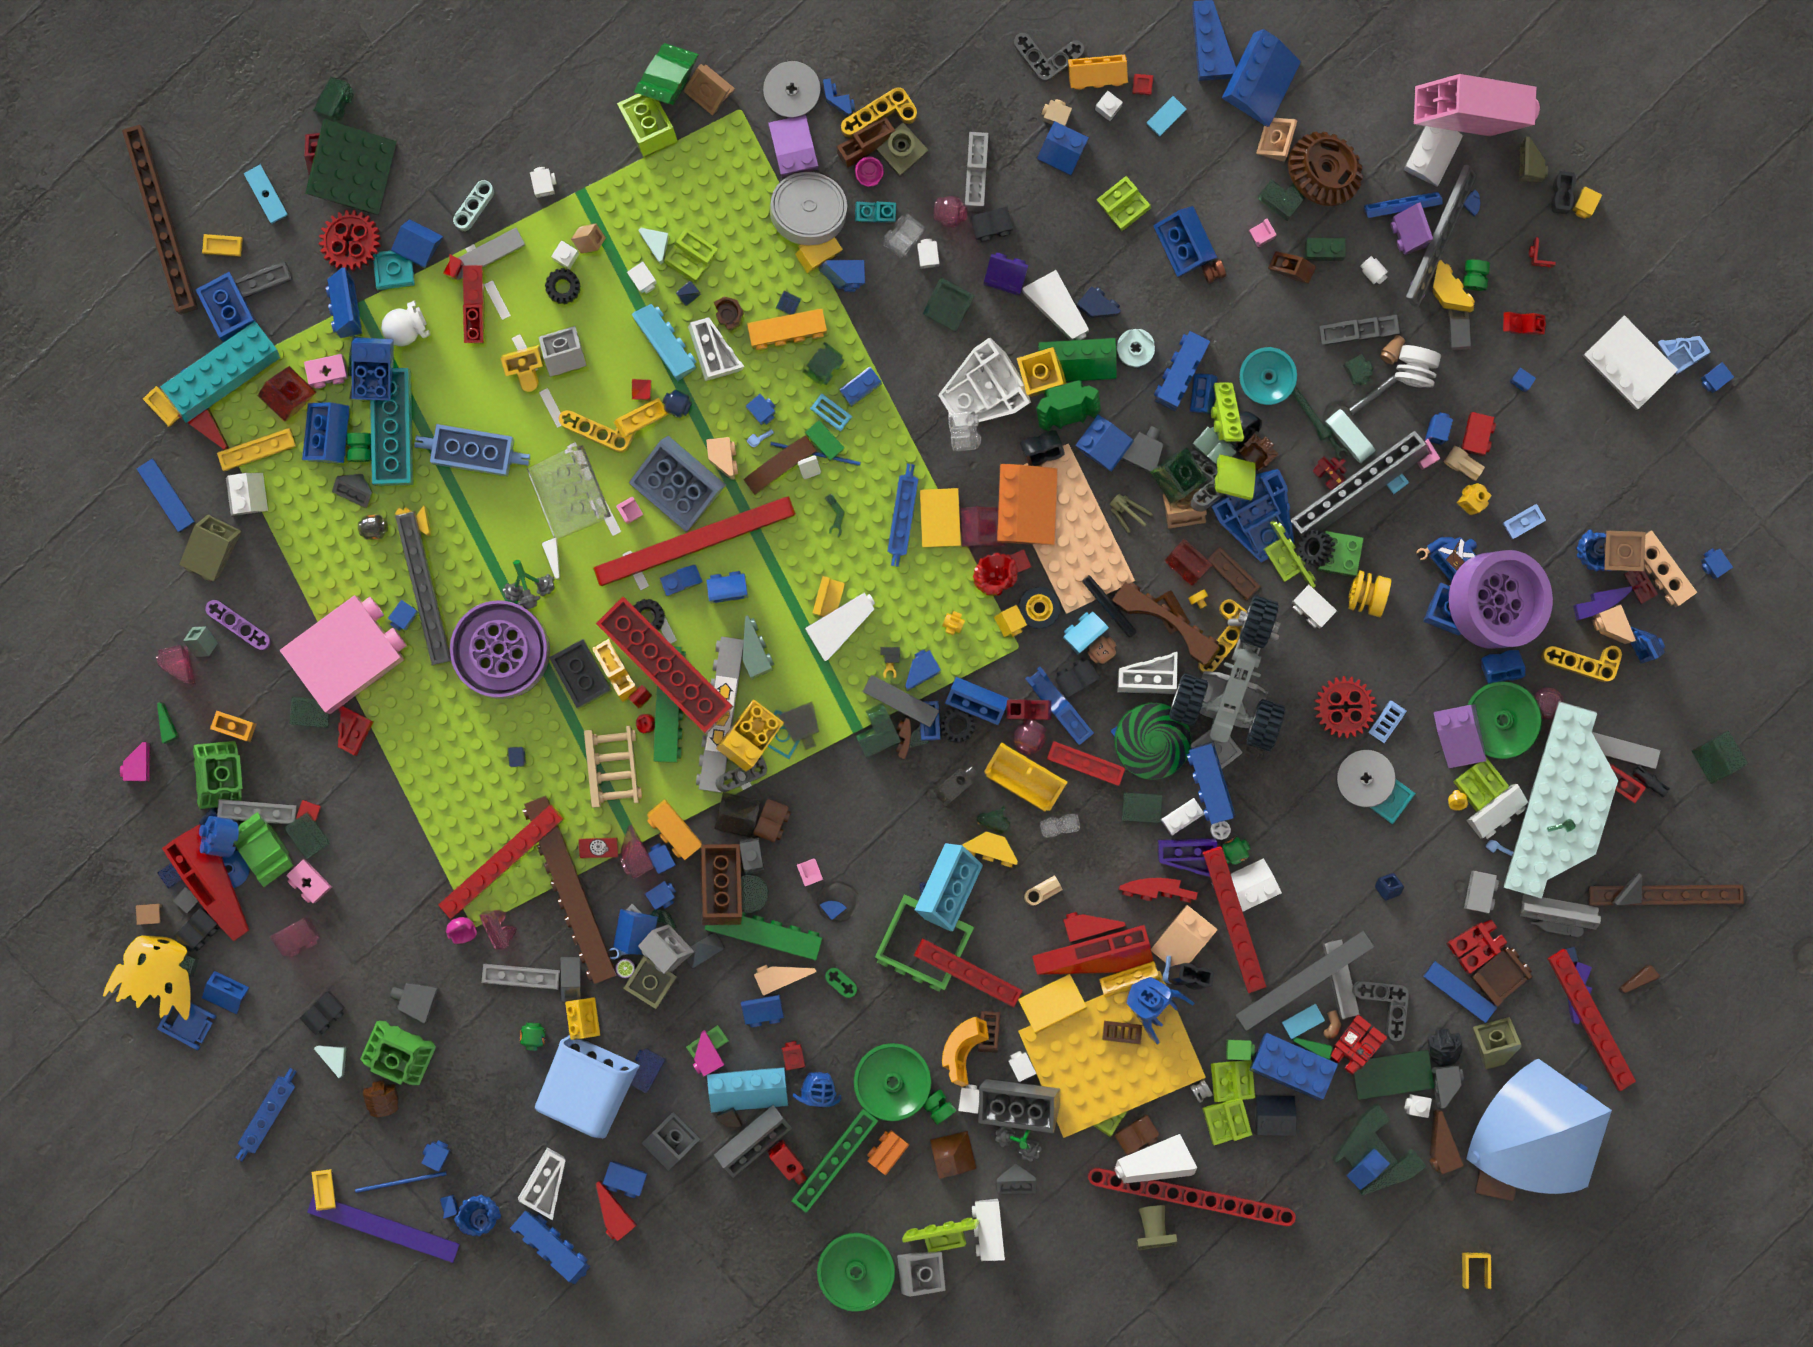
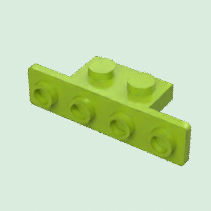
M1214 383L1216 402L1215 406L1211 408V418L1215 420L1214 432H1217L1218 440L1243 441L1244 436L1233 383Z
M1275 521L1270 522L1279 539L1263 550L1281 579L1285 582L1300 572L1306 583L1314 588L1316 586L1314 584L1315 577L1310 571H1306L1304 567L1306 563L1301 560L1302 558L1299 555H1296L1294 551L1296 547L1291 539L1287 540L1284 533L1286 531L1280 522L1278 524Z
M966 1218L958 1223L949 1221L942 1226L929 1225L921 1230L917 1228L909 1229L902 1240L903 1242L925 1239L928 1252L964 1247L967 1243L963 1231L976 1229L979 1219Z

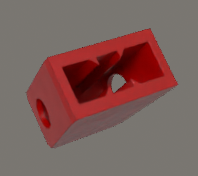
M783 1139L768 1150L770 1159L788 1180L793 1178L800 1185L807 1179L806 1175L802 1172L804 1169L802 1163Z

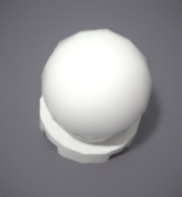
M416 301L408 303L407 310H392L386 314L382 321L381 329L385 339H394L395 346L409 345L416 340L418 335H421L422 338L430 336V331H425L424 325H427L420 308H415Z

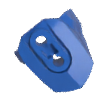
M1149 977L1131 986L1127 1004L1143 1024L1148 1036L1158 1045L1160 1041L1152 1029V1023L1156 1026H1163L1157 1017L1169 1004L1175 1010L1178 1009L1172 997L1183 999L1191 1005L1195 1003L1178 990L1170 989L1160 981Z

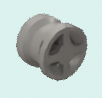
M1204 1079L1200 1080L1199 1084L1190 1086L1199 1103L1203 1102L1204 1098L1213 1096Z

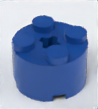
M209 816L205 825H201L199 829V835L202 836L200 853L231 857L236 848L232 847L233 843L238 841L239 828L237 822L228 818Z

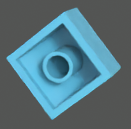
M1086 612L1078 619L1080 621L1078 625L1074 627L1072 624L1064 631L1066 634L1063 637L1077 655L1109 628L1094 612L1090 614Z

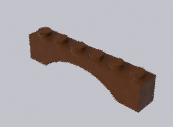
M1125 582L1112 599L1113 603L1128 614L1151 615L1168 622L1185 639L1191 657L1208 668L1221 650L1218 645L1219 642L1211 636L1209 638L1202 634L1203 631L1197 626H1189L1187 620L1178 614L1177 617L1171 613L1172 610L1165 604L1161 606L1155 602L1156 598L1149 593L1146 595L1141 593V588L1136 584Z

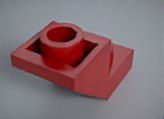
M1504 312V332L1514 334H1545V315Z

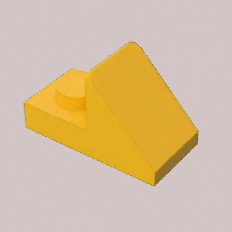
M423 506L416 518L419 530L430 536L431 530L427 509ZM406 507L404 510L398 508L395 514L400 515L412 511Z

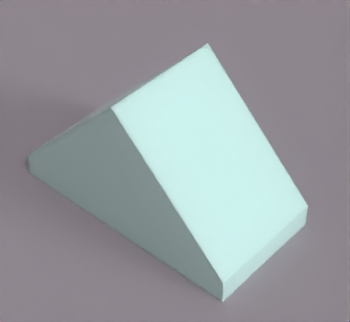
M640 228L638 230L640 235L661 265L664 263L669 239L668 233Z
M316 1046L314 1048L315 1051L338 1078L344 1076L347 1048Z

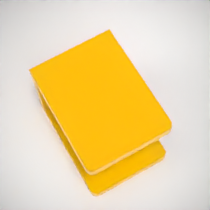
M1462 1253L1463 1287L1469 1289V1258H1484L1485 1287L1491 1289V1255L1489 1253Z

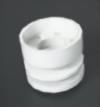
M1403 345L1399 359L1407 364L1397 366V370L1401 372H1396L1394 378L1409 386L1433 388L1435 382L1429 378H1436V374L1430 371L1429 368H1438L1441 354L1422 347Z

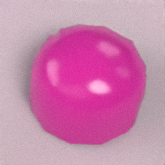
M871 156L859 160L855 167V177L860 184L867 187L877 185L884 174L881 162Z
M459 917L453 919L447 925L446 933L448 939L451 938L454 944L469 942L477 935L473 921L468 918Z

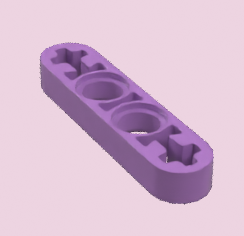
M211 600L207 603L206 613L259 650H266L270 647V637L249 621L217 600ZM218 604L217 608L222 612H224V609L227 610L222 615L221 620L219 619V617L221 616L219 613H211V605L216 606ZM229 614H233L236 618L235 623L232 625H228L225 621L226 616ZM245 625L251 627V633L248 636H243L241 633V628ZM256 631H258L256 636L259 638L265 637L266 645L261 644L259 647V641L254 638L252 642L250 641Z

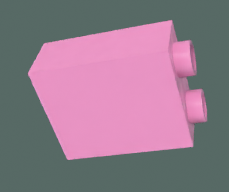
M1464 74L1415 86L1414 124L1493 136L1535 125V120L1540 111V105L1536 99L1535 86Z
M354 595L280 649V652L325 713H333L405 660L399 651L407 645L394 628H391L386 633L377 622L384 614L371 597L362 602L359 597Z

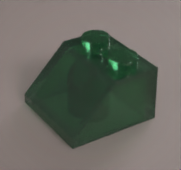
M1729 731L1717 735L1692 750L1710 784L1748 765Z

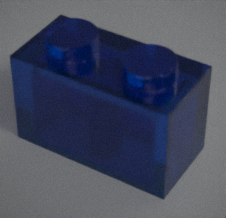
M645 1048L643 1051L639 1050L635 1058L640 1066L631 1085L648 1093L666 1058Z

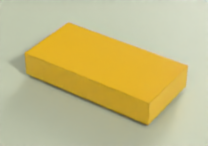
M204 234L202 253L241 257L243 238Z
M156 386L143 398L169 427L180 418L178 412L159 387Z
M331 1169L312 1172L316 1211L336 1209Z

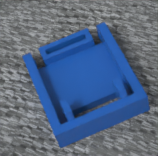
M190 1002L188 1019L184 1020L179 1013L174 1024L171 1025L167 1020L174 1009V1005H172L168 1015L163 1016L157 1029L199 1050L200 1046L195 1044V1041L203 1043L213 1024L207 1018L215 1019L216 1015Z

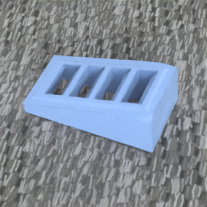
M1389 701L1368 733L1385 743L1407 711L1393 701ZM1392 708L1393 710L1398 712L1399 715L1396 716L1395 714L1390 712L1389 709ZM1387 714L1395 721L1392 723L1391 721L1385 718V715ZM1383 721L1384 723L1389 725L1390 728L1387 729L1386 727L1381 725L1380 722ZM1378 727L1379 729L1384 731L1386 733L1385 736L1377 732L1375 729Z

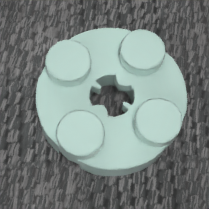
M1127 330L1120 336L1117 342L1116 351L1119 359L1127 366L1134 368L1146 365L1154 355V340L1145 330ZM1132 344H1140L1141 347L1139 349L1141 351L1139 353L1131 351L1132 348L1130 346Z

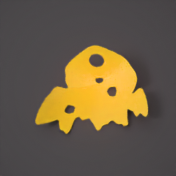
M137 937L124 953V965L118 964L115 967L105 987L103 996L105 997L109 991L112 993L116 986L122 982L116 1002L126 999L131 995L132 999L136 1001V1007L139 1008L148 995H151L153 998L159 995L161 998L160 1018L168 1015L172 1005H174L184 1020H187L190 1011L189 976L187 970L179 966V963L184 960L187 953L186 947L168 937ZM158 940H167L170 943L163 944L158 942ZM154 946H158L160 949L155 950ZM140 954H146L145 962L142 965H137ZM168 982L172 983L171 994L165 992V984Z

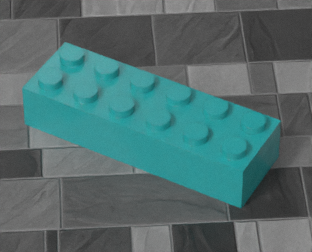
M254 321L160 387L166 398L185 423H187L277 361L280 355L276 347Z
M393 368L391 400H370L372 484L374 486L413 485L411 370L409 368Z

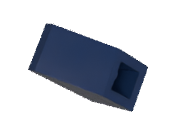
M1092 286L1076 305L1077 308L1090 318L1118 316L1121 312L1119 309L1120 305L1112 299L1109 301L1104 297L1105 293L1100 288H1093Z

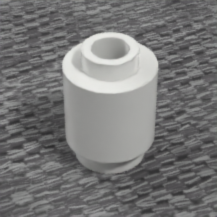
M1372 256L1360 266L1363 269L1362 272L1373 284L1378 283L1380 285L1388 278L1386 276L1388 271Z

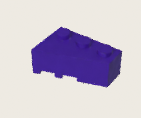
M1215 838L1158 840V860L1160 863L1210 877L1203 852L1216 848L1217 841Z

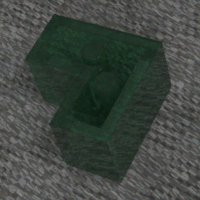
M1271 179L1259 194L1258 199L1288 221L1306 197L1299 192L1293 183L1286 191Z
M883 703L866 710L873 728L857 735L856 738L867 758L901 741Z

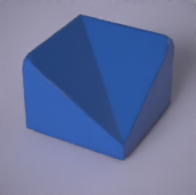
M1519 368L1510 380V383L1523 392H1527L1536 378L1522 368Z
M454 1195L440 1199L444 1211L443 1218L458 1214L459 1209Z

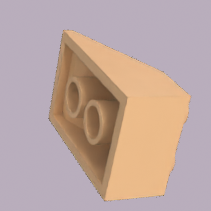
M1186 905L1154 944L1151 951L1165 963L1166 957L1171 956V966L1190 963L1218 929Z

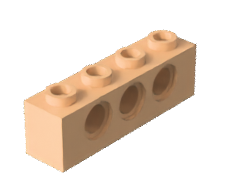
M1651 530L1646 533L1644 571L1648 575L1651 574L1653 576L1655 586L1659 590L1662 589L1666 594V601L1671 606L1677 607L1695 595L1697 591ZM1647 550H1652L1655 553L1653 560L1647 557ZM1659 565H1663L1666 568L1665 575L1659 574ZM1671 580L1675 581L1678 585L1676 591L1671 590L1669 587Z

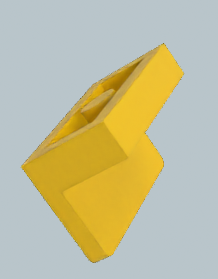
M822 576L812 613L825 617L838 609L845 584Z

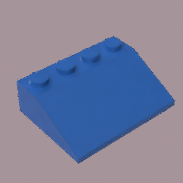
M1264 29L1254 32L1222 99L1264 126L1269 127L1301 61L1271 33Z

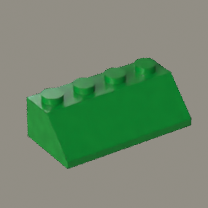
M1115 338L1038 343V352L1054 347L1066 382L1117 379Z

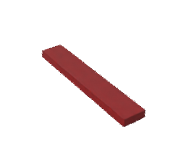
M923 938L914 954L915 957L1012 1007H1015L1023 991Z

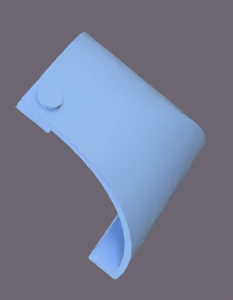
M1536 1059L1514 1075L1490 1103L1475 1130L1466 1159L1493 1178L1520 1189L1548 1194L1570 1193L1582 1190L1589 1185L1612 1110L1540 1059Z

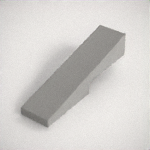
M969 132L965 211L984 212L988 133Z

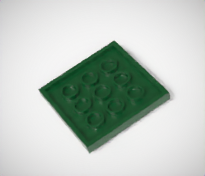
M324 119L305 194L379 215L397 141Z

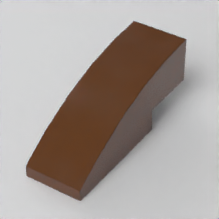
M885 116L853 133V138L836 146L837 154L848 168L882 145L895 132V129Z

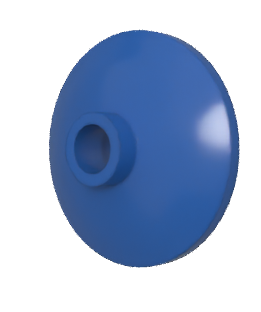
M234 851L231 857H222L225 867L228 865L232 867V871L228 875L233 888L242 885L246 881L250 870L238 851Z

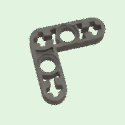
M1019 33L1014 39V46L1038 79L1043 82L1051 80L1069 67V57L1067 54L1072 51V46H1079L1080 49L1079 54L1074 52L1070 55V58L1079 59L1084 53V45L1076 40L1070 42L1053 56L1046 59L1028 34ZM1019 38H1021L1022 40L1027 39L1026 45L1028 48H1030V46L1033 47L1026 52V54L1024 53V51H1026L1024 45H1018ZM1030 53H1037L1039 60L1031 62L1028 58ZM1058 56L1065 58L1066 63L1063 66H1058L1055 63V59ZM1042 61H1044V63H1042V67L1045 70H1050L1048 73L1049 76L1041 75L1042 69L1038 65Z
M1199 451L1189 452L1186 458V465L1208 483L1196 492L1191 500V507L1196 511L1203 512L1226 494L1216 492L1215 477L1218 473L1217 465ZM1209 469L1214 474H1208L1205 472V470ZM1208 490L1214 491L1216 495H1210Z
M761 755L755 765L746 772L739 767L719 776L715 783L717 789L721 792H727L763 777L767 773V765L763 756ZM756 767H760L761 770L759 772H755L754 769ZM738 771H742L745 774V781L738 779ZM731 778L733 780V782L727 785L722 784L723 781L729 780Z
M1356 982L1352 988L1355 997L1388 1001L1386 1036L1392 1041H1400L1405 1035L1409 997L1407 988L1393 984ZM1363 984V988L1371 989V993L1363 992L1361 995L1357 989L1361 988ZM1380 986L1385 989L1383 997L1376 995V989ZM1399 988L1400 992H1403V996H1400L1399 999L1396 995H1390V991L1398 992ZM1395 1008H1400L1402 1011V1015L1398 1019L1392 1015ZM1392 1021L1401 1022V1025H1396L1399 1035L1397 1034L1395 1038L1391 1034V1030H1395V1024H1391Z

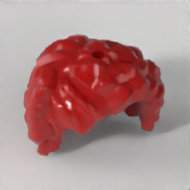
M994 553L992 556L987 555L983 559L980 558L973 575L974 584L978 590L986 595L996 596L1001 595L1003 590L1014 586L1018 578L1015 560L1009 554L1000 555V553Z

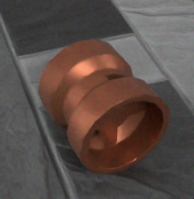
M1220 259L1214 261L1211 265L1206 264L1202 266L1203 274L1208 284L1214 282L1217 278L1227 277Z

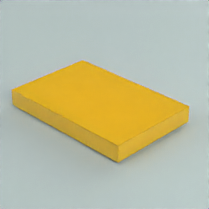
M958 488L920 490L922 548L961 546Z
M1070 974L1018 999L1035 1034L1087 1009Z

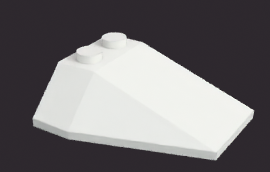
M988 338L971 351L938 395L958 427L1013 414L1031 403L1021 376L1007 354L991 338Z

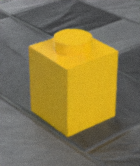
M1584 187L1572 210L1576 212L1575 214L1583 219L1586 217L1590 218L1602 195Z
M1017 605L994 617L1004 637L1010 634L1014 637L1022 633L1021 629L1027 625Z

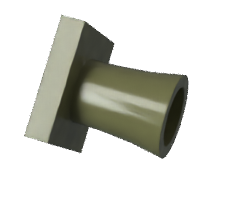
M904 122L895 129V132L890 135L888 140L876 149L899 176L904 174L928 152V149ZM903 144L905 147L900 149L898 145Z
M1165 1205L1140 1208L1139 1212L1145 1238L1137 1239V1250L1176 1246V1234L1166 1235Z

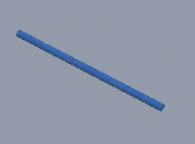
M771 442V446L784 449L788 447V445ZM815 452L812 454L815 456L826 458V456L823 453ZM840 457L833 459L858 466L861 464V462Z
M445 1171L355 1189V1193L445 1176L447 1173Z

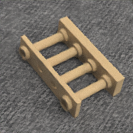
M626 726V733L598 736L593 734V730L584 731L592 808L601 807V803H604L605 800L634 797V803H639V799H642L641 787L637 786L633 741H636L635 730L631 729V726ZM628 740L629 752L601 755L595 753V745H598V743ZM630 759L631 771L604 774L597 772V765L600 762ZM632 778L633 790L608 793L599 791V784L602 781Z

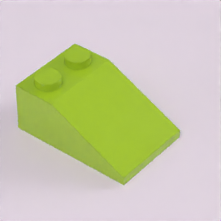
M636 94L617 103L643 157L678 141L673 126L658 100Z

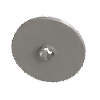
M797 61L783 62L775 66L766 76L763 86L764 97L768 106L778 115L788 118L800 117L810 112L817 104L820 97V82L816 73L806 64ZM791 85H794L795 89H797V91H793V94H790L789 90H787Z
M1361 750L1352 753L1342 762L1338 771L1337 781L1340 792L1347 801L1359 807H1373L1383 803L1391 795L1395 786V772L1392 764L1384 755L1372 750ZM1364 774H1368L1369 777H1372V779H1370L1367 784L1364 782V780H1361V778L1364 777Z

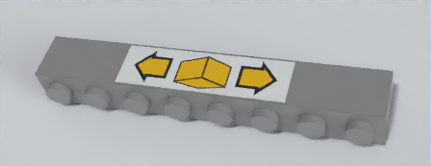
M721 637V641L717 640L715 652H719L718 660L714 659L713 671H716L715 679L711 678V684L734 707L707 733V736L702 738L701 747H705L704 755H700L699 766H702L701 774H697L696 785H699V790L722 793L717 789L715 783L716 779L726 771L727 757L719 752L716 747L733 723L744 640Z

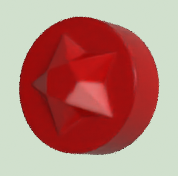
M650 714L638 716L636 720L638 731L641 733H651L655 728L654 717Z

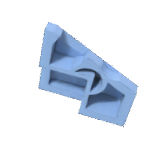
M1700 336L1686 339L1676 338V340L1667 341L1660 340L1658 342L1664 356L1678 369L1675 372L1676 375L1710 354V350Z

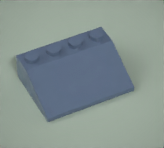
M669 436L657 444L629 482V484L686 532L689 531L726 486L724 482Z

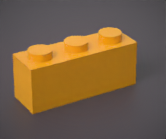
M1125 55L1068 60L1071 88L1084 89L1089 86L1101 88L1104 85L1121 86L1123 83H1128Z
M666 799L647 813L649 817L648 823L653 829L657 827L660 830V837L666 844L668 842L671 843L674 847L672 851L678 858L682 857L686 860L701 847L702 842Z

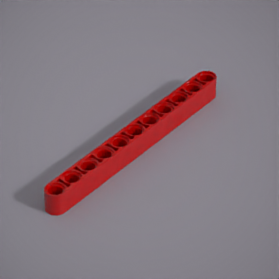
M784 497L594 567L593 570L599 586L607 585L796 515L790 497Z
M1095 1167L1088 1173L1090 1183L1098 1187L1282 1226H1290L1296 1219L1295 1213L1291 1209L1278 1205L1160 1180L1141 1181L1139 1188L1132 1190L1129 1187L1130 1183H1123L1122 1179L1117 1186H1113L1110 1183L1111 1178L1116 1175L1115 1171ZM1096 1171L1102 1174V1179L1098 1182H1094L1091 1178L1092 1174ZM1153 1183L1159 1186V1190L1155 1194H1151L1148 1191L1149 1186ZM1170 1188L1177 1189L1178 1194L1176 1197H1168L1167 1192ZM1189 1192L1196 1193L1195 1201H1187L1186 1196ZM1208 1196L1215 1197V1203L1212 1206H1208L1205 1203V1199ZM1227 1200L1234 1201V1207L1231 1210H1227L1224 1207V1203ZM1246 1204L1253 1205V1211L1250 1214H1246L1243 1211V1207ZM1265 1208L1272 1209V1215L1269 1218H1264L1262 1215V1211ZM1284 1212H1290L1291 1219L1287 1222H1283L1281 1219V1215Z

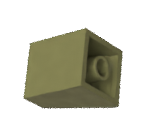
M206 515L194 525L179 565L189 572L201 575L205 580L215 581L221 575L242 531L210 515Z

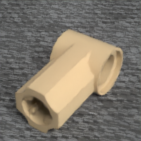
M1457 446L1452 448L1444 460L1447 466L1456 471L1459 470L1474 481L1478 479L1485 468Z
M1054 875L1027 890L1024 894V900L1028 905L1035 906L1063 889ZM1030 892L1038 894L1036 902L1029 900L1028 895Z

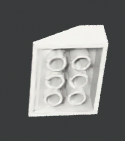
M1625 315L1583 355L1635 410H1638L1678 370Z

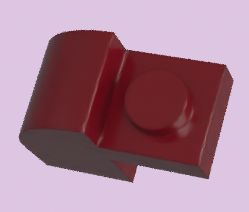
M1007 700V719L1051 720L1052 701Z

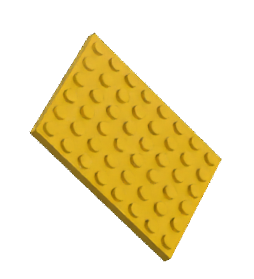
M1158 971V975L1160 978L1159 981L1166 985V983L1162 979L1163 976L1161 972ZM1130 990L1106 998L1103 994L1085 1002L1087 1009L1035 1034L1031 1025L1018 1031L1041 1086L1060 1088V1108L1057 1124L1063 1138L1206 1078L1178 1011L1170 1004L1157 1017L1163 1026H1156L1152 1023V1029L1160 1041L1158 1045L1148 1036L1144 1026H1142L1141 1044L1102 1040L1104 1021L1143 1025L1127 1004ZM1110 1026L1109 1037H1112L1113 1026ZM1117 1026L1116 1038H1120L1121 1027ZM1125 1027L1124 1039H1128V1027ZM1133 1028L1132 1039L1135 1040L1136 1028Z

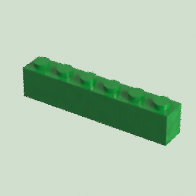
M674 646L686 658V651H682V647ZM658 686L656 689L653 761L678 763V759L682 757V747H678L679 739L682 740L683 728H679V720H683V711Z
M742 912L741 925L705 926V930L813 960H817L823 939L819 937L820 933L809 930L808 934L800 932V927L790 925L789 928L782 927L783 923L771 920V923L763 921V917L753 915L752 918L745 917V912Z
M863 1108L791 1201L807 1213L876 1125L878 1119Z

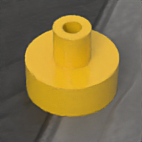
M1204 589L1189 597L1188 600L1191 605L1197 603L1201 609L1207 606L1204 598L1208 597V594Z
M1459 790L1453 791V794L1448 798L1449 807L1452 810L1465 809L1468 806L1467 795L1460 793Z

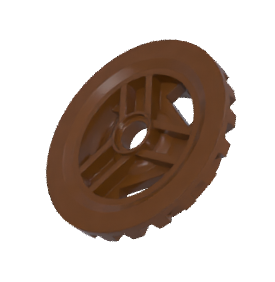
M1313 132L1310 135H1305L1293 146L1288 158L1289 174L1295 187L1307 199L1323 206H1337L1349 201L1357 193L1363 179L1361 174L1363 168L1358 162L1359 156L1354 154L1352 146L1349 147L1345 144L1346 140L1338 139L1335 134L1328 135L1327 132ZM1321 146L1331 148L1335 151L1321 148ZM1322 164L1328 165L1330 172H1325ZM1346 171L1348 179L1345 184L1340 185L1338 180Z

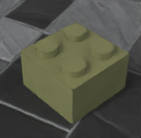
M644 956L623 989L657 1009L678 976L671 971L663 974V972L656 969L655 964L649 958Z

